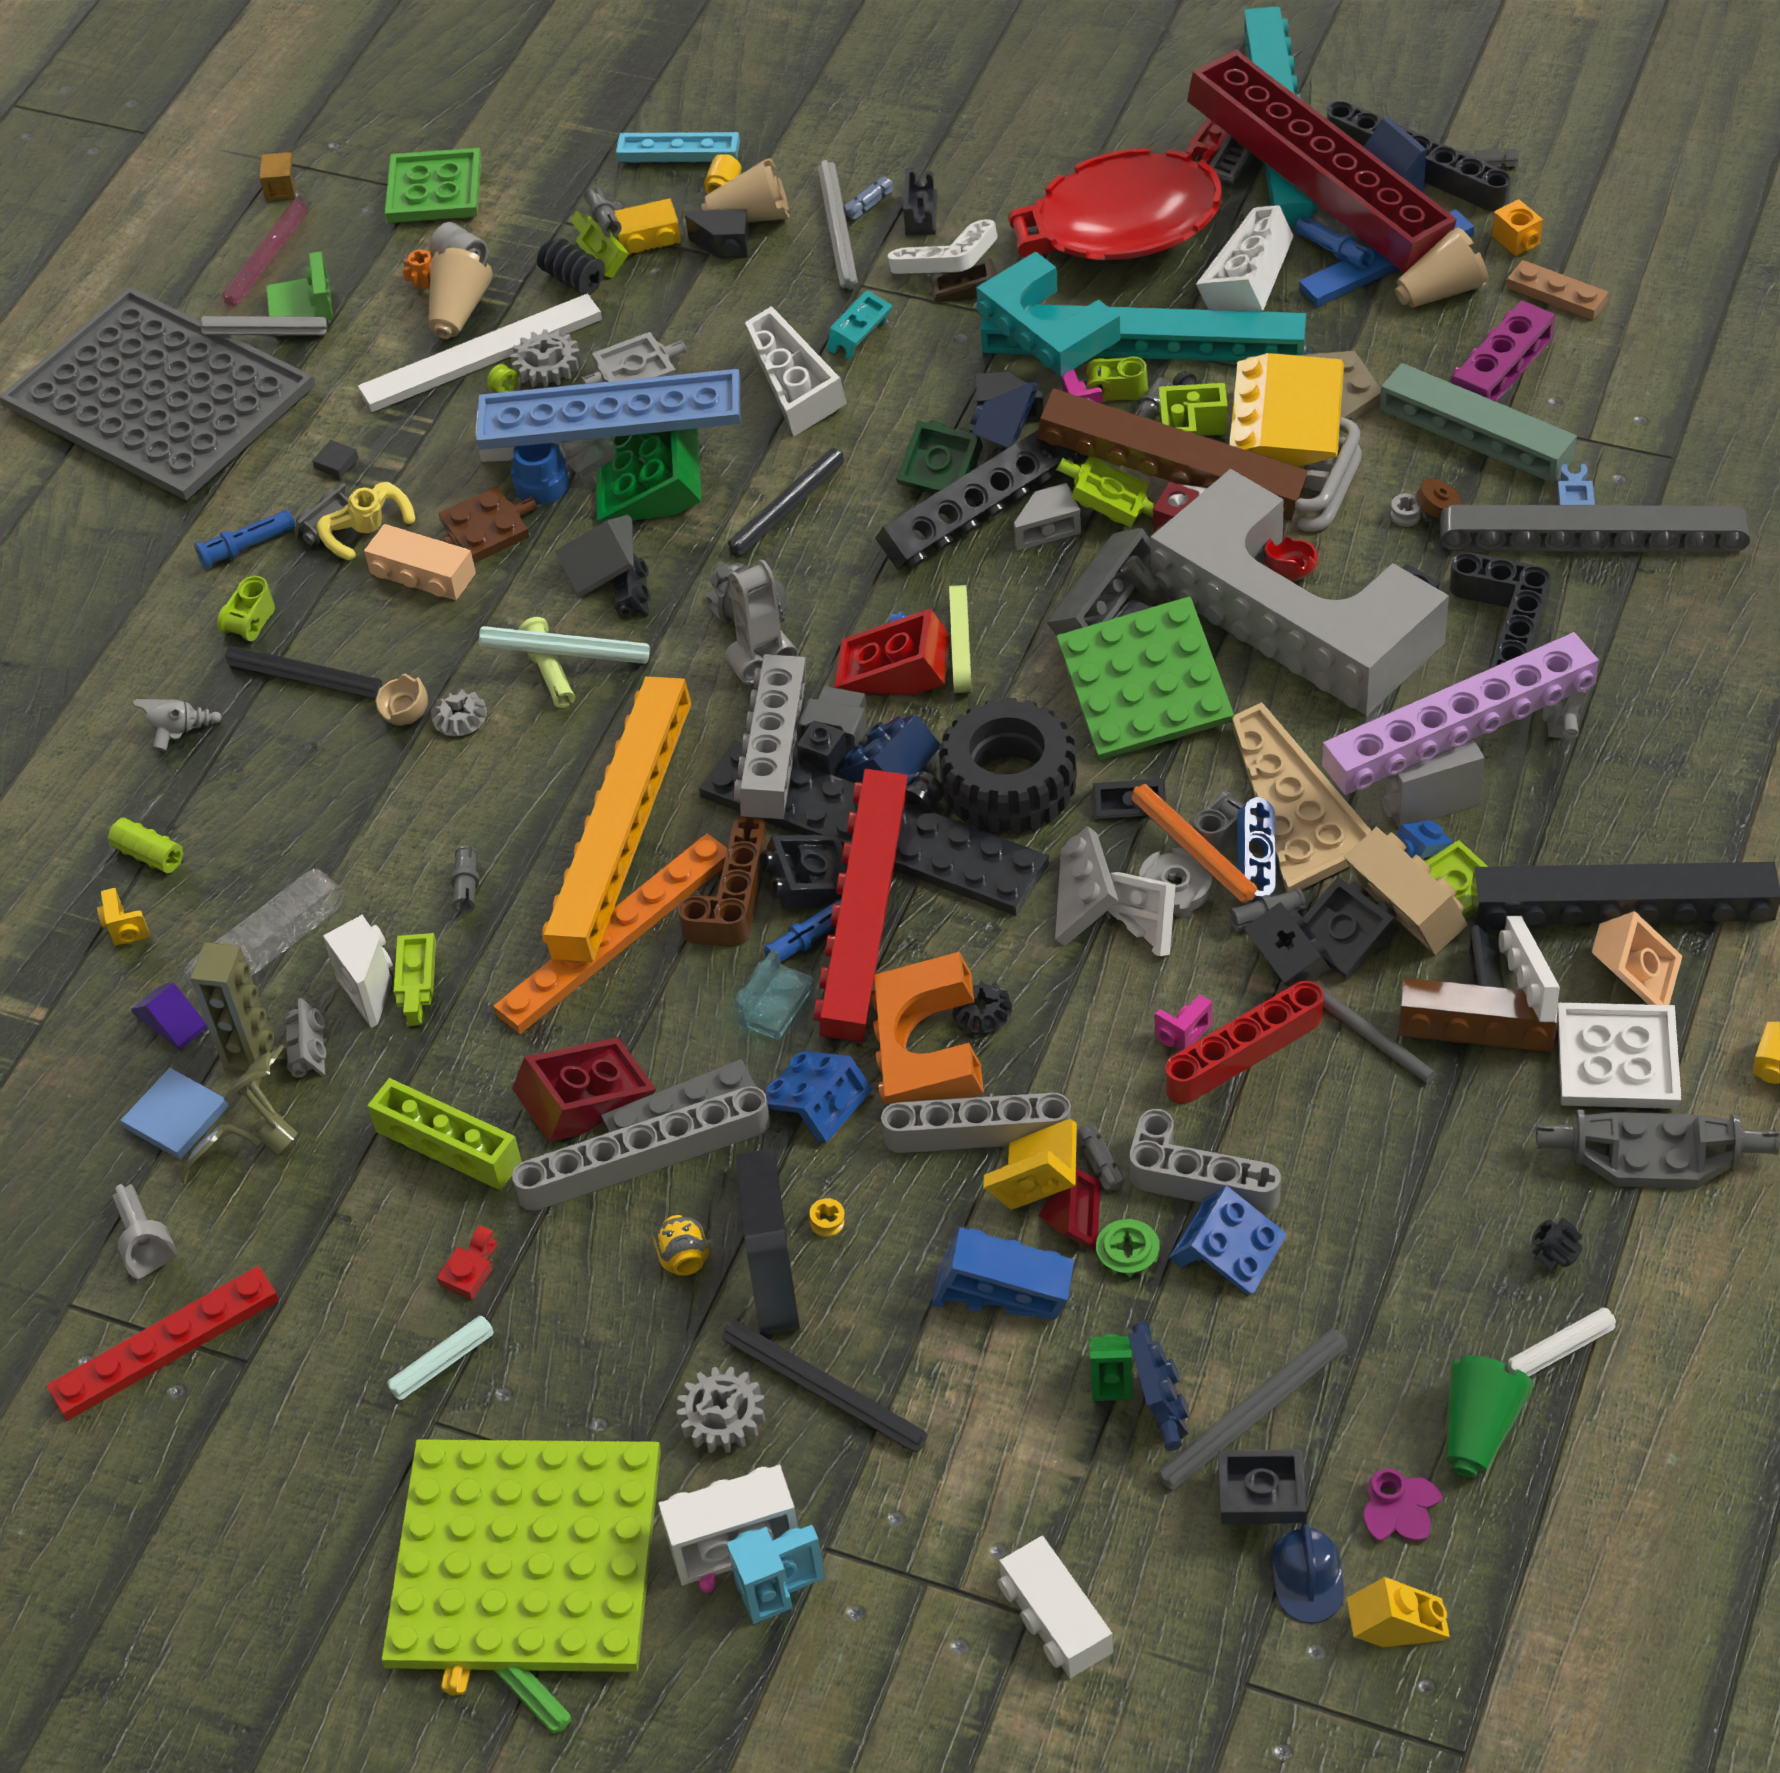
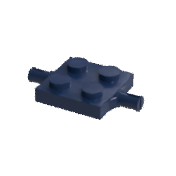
M1139 1322L1132 1327L1134 1333L1128 1335L1145 1400L1148 1408L1157 1419V1427L1161 1430L1165 1449L1168 1451L1177 1450L1182 1446L1180 1438L1189 1435L1185 1419L1190 1417L1185 1398L1182 1394L1177 1393L1175 1386L1176 1383L1180 1382V1376L1174 1361L1166 1359L1159 1341L1153 1342L1149 1324L1147 1322Z

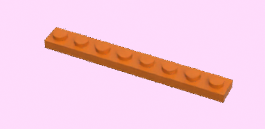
M706 833L613 909L594 962L550 959L493 1006L495 1015L519 1034L523 1033L677 907L682 900L689 897L721 871L724 867L727 847Z

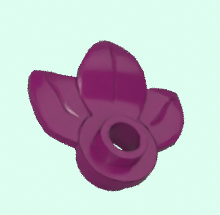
M1382 1469L1369 1479L1367 1495L1370 1501L1364 1509V1523L1371 1536L1379 1542L1388 1538L1394 1531L1399 1536L1410 1541H1425L1429 1537L1431 1526L1426 1509L1440 1503L1443 1497L1436 1486L1424 1478H1405L1394 1469ZM1390 1488L1394 1490L1395 1494L1386 1495L1381 1490Z

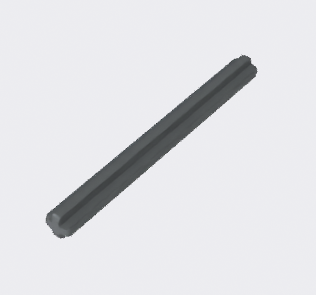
M1337 1329L1327 1331L1160 1468L1158 1478L1161 1483L1169 1490H1174L1215 1457L1218 1451H1222L1346 1348L1347 1340L1344 1335Z

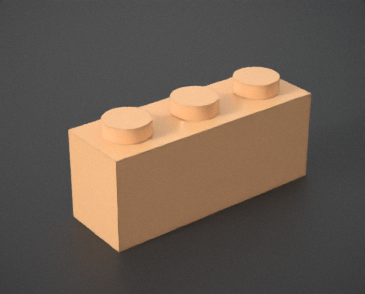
M386 524L381 527L364 550L370 574L381 579L385 578L401 583L410 588L414 587L439 597L443 596L457 600L476 574L471 550Z

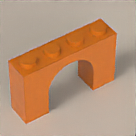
M960 952L874 974L875 990L871 991L873 1007L878 1014V1020L873 1022L876 1038L880 1043V1051H876V1060L880 1072L883 1073V1081L878 1084L882 1102L884 1104L889 1103L890 1105L898 1102L960 1099L984 1095L981 1063L969 1043L925 1054L906 1050L910 1033L924 1018L940 1011L974 1003L971 971Z

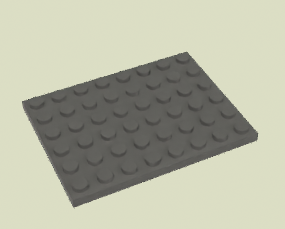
M128 287L0 395V402L7 409L184 500H188L313 388L315 383L312 375L230 335H203L201 333V321Z

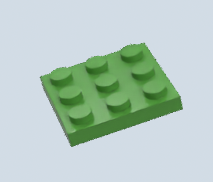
M480 148L391 154L385 207L387 223L477 217L482 163Z

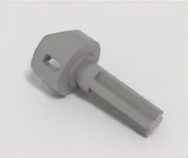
M119 1184L115 1187L117 1193L112 1196L126 1230L118 1240V1250L128 1273L134 1278L140 1279L177 1257V1250L167 1227L161 1222L147 1220L134 1186L130 1184L124 1187L122 1184Z

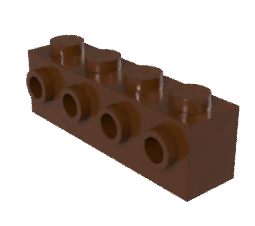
M1404 978L1398 1036L1553 1052L1557 1011L1554 1022H1540L1533 1007L1528 1006L1524 990Z

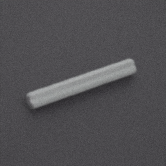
M201 317V333L203 335L324 336L327 332V323L324 317Z

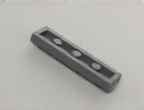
M739 1059L601 1116L607 1132L610 1133L744 1087H756L743 1060Z

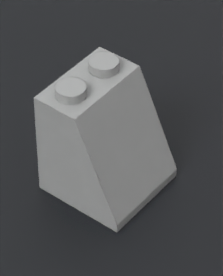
M1474 739L1467 741L1460 747H1453L1437 754L1428 761L1412 765L1397 775H1390L1384 778L1386 795L1382 797V805L1386 815L1393 817L1399 829L1402 824L1432 820L1480 805L1485 758Z

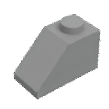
M1067 483L1034 492L1014 522L1015 547L1017 551L1081 534L1080 508L1076 500L1071 498L1072 492Z

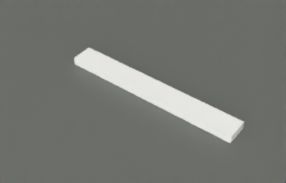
M587 293L358 385L359 393L370 411L375 412L510 357V354L514 353L513 346L521 345L520 338L522 337L530 339L531 332L539 335L542 334L544 329H547L548 334H553L556 330H560V335L563 336L602 320L601 311Z

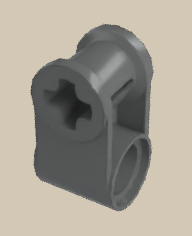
M1223 791L1210 805L1195 816L1194 829L1222 854L1226 848L1237 840V814L1243 804L1235 800L1234 794L1230 791ZM1256 810L1250 812L1251 815L1256 816Z

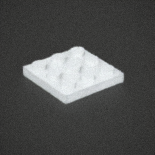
M1558 1003L1557 1029L1561 1105L1680 1109L1681 1087L1675 1005Z

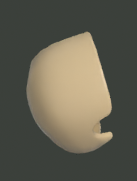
M404 673L399 679L388 681L378 691L375 702L379 715L385 721L402 726L414 723L424 714L428 706V694L419 677L414 679Z

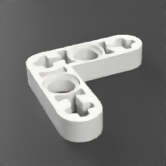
M980 220L971 223L951 246L896 249L887 255L890 271L895 274L967 270L974 266L997 240L995 222L993 220Z

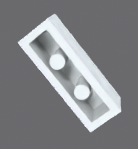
M1043 1535L999 1560L1001 1578L998 1579V1584L1002 1593L1009 1602L1015 1600L1022 1609L1020 1615L1026 1628L1032 1635L1038 1633L1045 1642V1645H1043L1044 1651L1055 1668L1061 1666L1068 1677L1072 1678L1113 1653L1112 1632Z

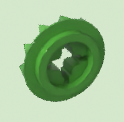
M1134 1219L1117 1220L1107 1225L1097 1238L1096 1253L1100 1259L1101 1266L1110 1268L1113 1275L1120 1272L1126 1273L1131 1278L1134 1273L1139 1271L1146 1274L1149 1266L1152 1263H1157L1160 1249L1158 1236L1149 1225ZM1125 1238H1129V1243L1132 1249H1134L1131 1258H1127L1122 1250Z

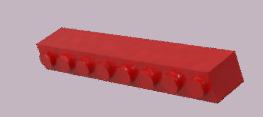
M865 769L863 782L855 783L853 803L858 804L857 812H850L847 833L853 834L852 843L845 842L842 864H848L846 873L839 872L836 894L842 895L841 904L834 903L831 917V925L837 926L835 935H828L825 957H831L830 967L823 966L819 988L825 989L824 999H816L814 1021H820L819 1036L864 1043L871 1003V991H873L874 974H876L906 798L908 775Z

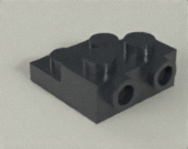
M771 835L766 850L761 854L760 863L763 872H770L772 877L770 883L771 896L773 899L780 900L783 909L817 908L821 898H842V895L836 894L839 872L846 873L848 864H842L843 846L838 835Z
M1337 877L1304 915L1303 919L1308 927L1303 932L1308 939H1311L1313 936L1318 938L1329 953L1323 957L1326 963L1349 979L1371 953L1375 956L1378 955L1400 927L1395 920L1397 913L1386 903L1379 901L1378 904H1375L1367 898L1369 893L1360 884L1353 880L1348 884L1340 877Z
M1302 1450L1218 1451L1221 1524L1307 1523Z

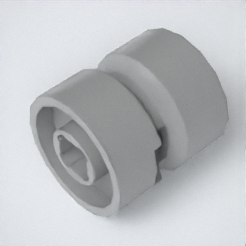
M446 222L439 226L430 240L429 249L432 256L437 251L438 255L444 253L446 248H459L480 256L479 262L485 265L488 258V246L485 241L474 234L468 233L465 229L452 222Z

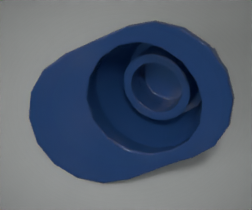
M1302 1523L1300 1529L1289 1532L1280 1538L1273 1548L1272 1565L1275 1589L1280 1606L1289 1616L1300 1622L1315 1624L1326 1621L1336 1614L1343 1602L1344 1583L1340 1555L1332 1540L1325 1533L1315 1528H1310L1308 1523Z

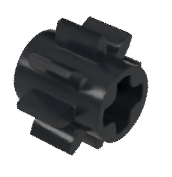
M1563 1217L1558 1224L1553 1220H1546L1533 1233L1532 1243L1535 1247L1532 1249V1252L1537 1256L1536 1259L1550 1270H1552L1556 1263L1561 1267H1568L1581 1254L1582 1245L1578 1241L1582 1238V1235L1574 1225Z

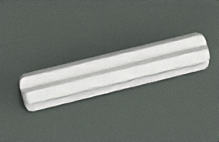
M1601 1308L1510 1358L1507 1368L1510 1374L1516 1376L1518 1369L1531 1376L1614 1330L1616 1319L1607 1308Z

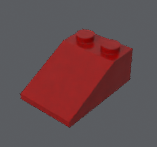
M930 608L844 638L841 641L834 688L859 693L915 695L945 685L951 635Z

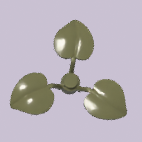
M283 1045L278 1046L271 1053L269 1051L254 1061L245 1071L244 1075L231 1086L223 1099L228 1102L238 1090L245 1095L261 1114L252 1125L256 1133H249L230 1124L218 1126L204 1137L189 1155L181 1176V1181L185 1185L192 1164L215 1141L227 1134L232 1133L250 1140L255 1146H258L262 1141L276 1155L280 1154L296 1137L298 1132L274 1110L259 1088L262 1077L271 1074L270 1066L279 1061L287 1060V1050ZM249 1087H251V1089L253 1090V1092L255 1093V1095L257 1096V1098H256V1097L253 1095V1093L248 1089Z

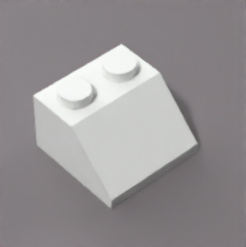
M363 915L323 935L337 981L372 1028L378 1025L393 984L389 968L393 967L388 953L382 947L386 944L381 930L377 925L371 927Z

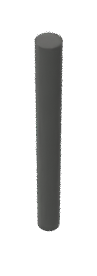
M1322 989L1324 1009L1426 1084H1429L1436 1075L1435 1070Z

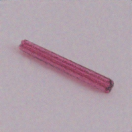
M295 199L291 202L222 294L225 304L237 306L308 212L306 203L303 200Z

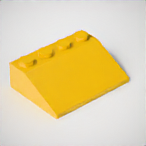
M1267 353L1238 361L1229 445L1296 467L1338 457L1344 373L1342 359Z

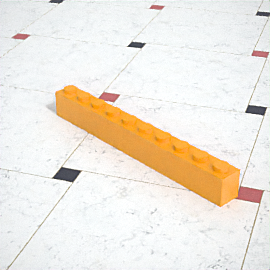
M645 676L641 689L635 693L634 707L631 714L626 716L621 739L616 741L615 755L611 764H608L605 769V780L601 790L596 792L593 811L591 815L586 817L584 833L581 841H578L575 845L572 864L570 868L565 870L564 884L560 894H557L554 898L553 912L550 920L545 922L543 926L542 939L547 944L552 959L594 962L692 704L685 679Z

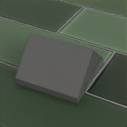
M625 515L607 520L555 550L579 596L582 597L634 567L632 518Z

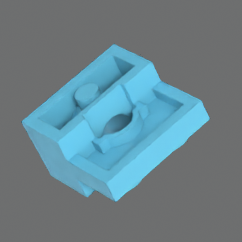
M812 1525L802 1529H790L783 1533L780 1538L773 1541L767 1528L764 1527L757 1531L748 1530L742 1532L734 1540L727 1542L734 1580L753 1624L792 1609L789 1593L825 1579L819 1540Z

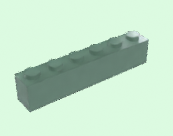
M1401 363L1381 386V411L1555 484L1561 477L1563 464H1567L1569 467L1574 461L1577 435L1404 363Z

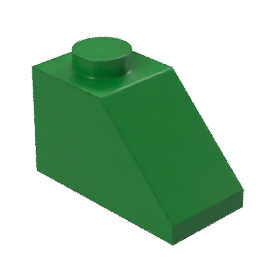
M1115 1334L1089 1337L1092 1401L1133 1400L1132 1351L1129 1337Z

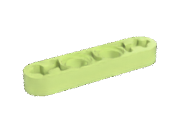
M966 585L949 586L954 693L972 692L967 587Z

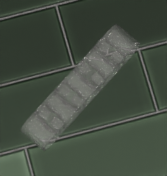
M310 870L214 943H229L234 946H241L245 961L250 965V975L252 976L335 913L345 900V891L321 870ZM199 955L193 958L185 968L184 978L191 985L190 978Z

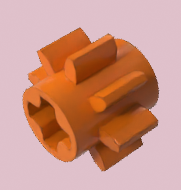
M416 250L409 254L408 259L403 260L405 266L402 269L405 281L412 280L413 287L420 289L430 287V265L432 260L430 251Z

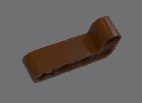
M739 816L735 819L732 825L717 897L696 895L689 896L680 902L678 906L682 935L688 942L705 945L739 946L749 939L763 876L760 863L761 854L768 845L765 823L762 818Z

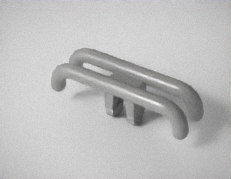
M1340 417L1339 431L1347 433V437H1339L1338 450L1340 452L1338 457L1303 466L1304 469L1308 470L1303 488L1321 491V493L1316 498L1298 499L1295 502V508L1300 512H1316L1323 508L1324 510L1317 518L1299 519L1297 521V528L1300 531L1316 532L1323 530L1332 523L1362 457V451L1358 445L1361 432L1358 425L1349 419Z

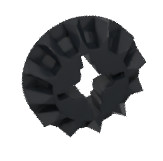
M980 980L978 985L973 986L974 1003L952 1008L953 1017L962 1028L974 1033H988L1001 1028L1009 1020L1012 1013V1002L1008 991L1001 990L996 982L992 985H986ZM980 999L986 1000L984 1015H980V1010L977 1007Z

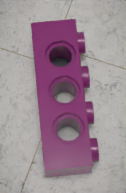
M1521 300L1512 311L1508 310L1502 322L1496 329L1489 331L1481 346L1472 350L1463 366L1457 367L1454 370L1450 383L1497 402L1553 339L1556 314Z

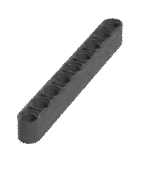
M1450 505L1440 513L1441 544L1444 548L1453 551L1739 552L1744 550L1750 543L1747 512L1738 506Z

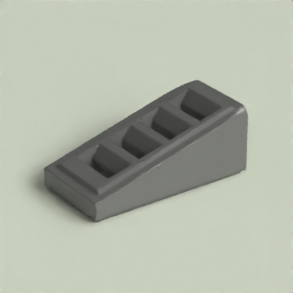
M1227 134L1217 155L1214 156L1209 166L1216 172L1220 181L1234 185L1256 155L1247 148L1244 150L1236 148V146L1245 147ZM1234 153L1236 155H1239L1240 158L1232 156L1230 154ZM1227 160L1235 163L1236 165L1233 166L1225 163L1224 161ZM1223 168L1231 171V173L1229 174L1218 169Z

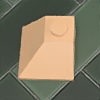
M1635 911L1600 923L1592 953L1648 1005H1669L1682 955Z

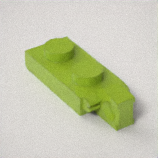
M576 211L570 220L580 232L576 242L586 253L602 260L605 264L604 275L613 278L629 253L617 238L613 237L610 230L611 238H608L602 233L600 225L592 217L585 216Z
M434 933L397 936L394 995L397 1007H404L403 1013L406 1016L407 1026L422 1025L423 1005H431L436 954V938Z

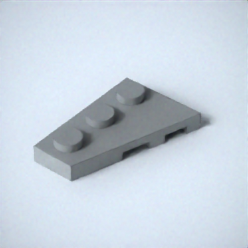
M1088 826L1077 835L1071 837L1066 845L1061 848L1055 940L1064 946L1119 901L1098 835Z

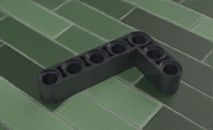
M1463 552L1457 554L1451 560L1449 584L1451 593L1459 598L1509 608L1490 669L1534 650L1548 606L1551 583L1550 572L1544 567Z
M775 1149L736 1154L744 1236L760 1335L800 1330Z

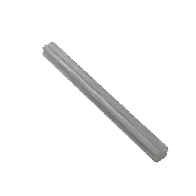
M823 160L822 165L818 166L839 284L841 288L853 290L854 285L858 283L836 165L834 162Z

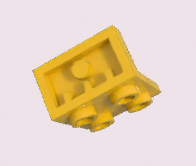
M1067 1119L1011 1141L1009 1144L1008 1165L985 1174L983 1188L1010 1210L1074 1187L1076 1181L1077 1123L1072 1119Z

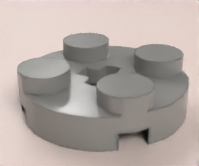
M1172 848V853H1165L1163 855H1160V851L1150 855L1143 862L1139 871V877L1169 883L1168 879L1182 878V883L1175 885L1173 914L1179 918L1191 916L1195 909L1201 907L1208 900L1212 892V875L1183 848Z

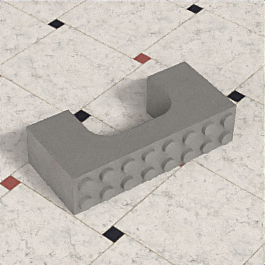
M1229 469L1151 536V585L1161 593H1166L1176 600L1191 596L1196 612L1207 618L1209 622L1222 627L1233 634L1238 640L1245 641L1261 651L1266 657L1272 658L1286 666L1292 673L1304 677L1315 684L1320 690L1327 691L1343 701L1348 707L1354 708L1367 716L1445 644L1449 595L1394 563L1360 593L1350 598L1329 600L1311 594L1263 565L1265 563L1264 547L1267 541L1271 539L1275 545L1282 542L1284 499L1234 470Z

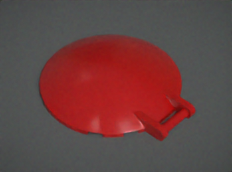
M1150 148L1110 152L1075 165V171L1066 177L1062 175L1057 176L1046 186V194L1042 199H1038L1035 205L1012 210L1008 215V221L1011 228L1015 230L1018 240L1016 247L1019 255L1023 258L1028 257L1034 252L1042 255L1059 250L1074 256L1097 260H1118L1146 256L1182 243L1198 233L1213 219L1222 199L1219 177L1213 168L1203 160L1197 163L1190 160V154L1168 149L1165 152L1166 154L1151 153ZM1037 226L1039 234L1029 236L1027 228Z

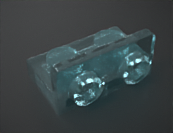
M771 950L764 961L761 960L755 967L753 978L747 987L741 988L737 994L735 1008H737L739 1024L779 1040L813 989V977L781 965L779 952Z

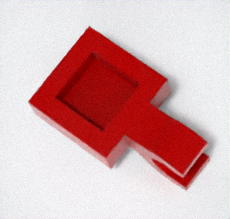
M480 1225L471 1238L468 1251L457 1247L437 1276L439 1285L473 1300L493 1270L491 1262L487 1259L494 1252L498 1244L497 1241L491 1239L494 1232Z

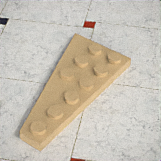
M1262 702L1232 717V728L1255 797L1267 800L1275 811V859L1286 892L1293 891L1296 888L1302 890L1349 867L1344 856L1371 832V829Z

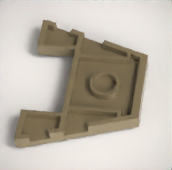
M1355 351L1295 355L1342 359L1344 373L1341 418L1353 421L1380 403L1381 388Z

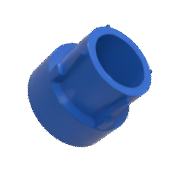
M543 443L515 446L513 451L514 458H511V477L516 495L521 500L532 497L536 504H546L560 498L569 487V477L564 455L560 453L559 445Z

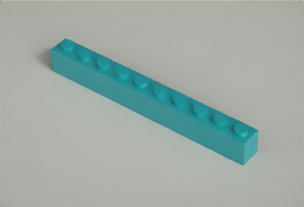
M1280 6L1244 9V37L1248 59L1292 93H1297V75H1291L1294 74V57L1288 56L1291 55L1287 18L1282 19ZM1264 162L1270 205L1280 206L1289 228L1295 227L1299 219L1304 221L1303 216H1308L1312 219V213H1317L1318 204Z
M1036 304L1027 313L1041 320L1054 321L1068 318L1087 306ZM1109 307L1120 316V341L1094 357H1138L1147 359L1238 362L1249 357H1256L1267 353L1304 355L1306 313ZM982 317L980 329L982 353L1033 355L1025 351L1009 335L1003 334L990 320Z

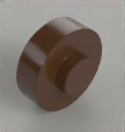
M1437 479L1425 480L1415 495L1420 508L1440 519V513L1444 508L1450 505H1461V499L1456 490L1447 483Z

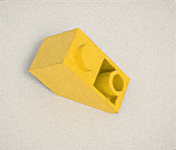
M1386 1577L1347 1597L1353 1636L1355 1638L1380 1647L1438 1642L1450 1638L1446 1620L1447 1612L1440 1597Z

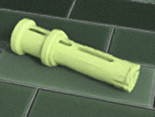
M533 617L524 621L520 625L519 630L548 633L549 626L544 618ZM527 652L529 658L538 664L554 705L558 708L570 706L566 695L572 703L575 701V695L570 688L556 654Z

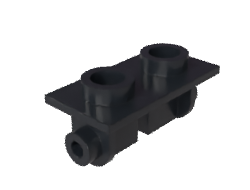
M633 553L634 567L614 578V587L618 590L615 591V610L622 617H628L637 610H640L647 617L649 616L648 601L651 598L647 588L649 570L646 562Z

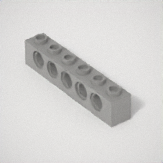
M764 654L762 668L755 669L754 689L758 690L752 689L750 710L754 712L748 711L746 732L750 734H744L742 755H746V757L740 756L738 778H742V780L736 779L734 788V801H740L741 816L784 819L798 733L797 725L800 720L805 690L806 657Z

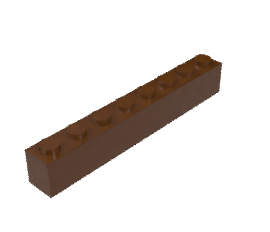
M1054 388L1040 418L1038 439L1179 485L1208 488L1229 469H1232L1284 499L1283 518L1291 521L1296 510L1295 502L1300 499L1308 473L1306 469Z

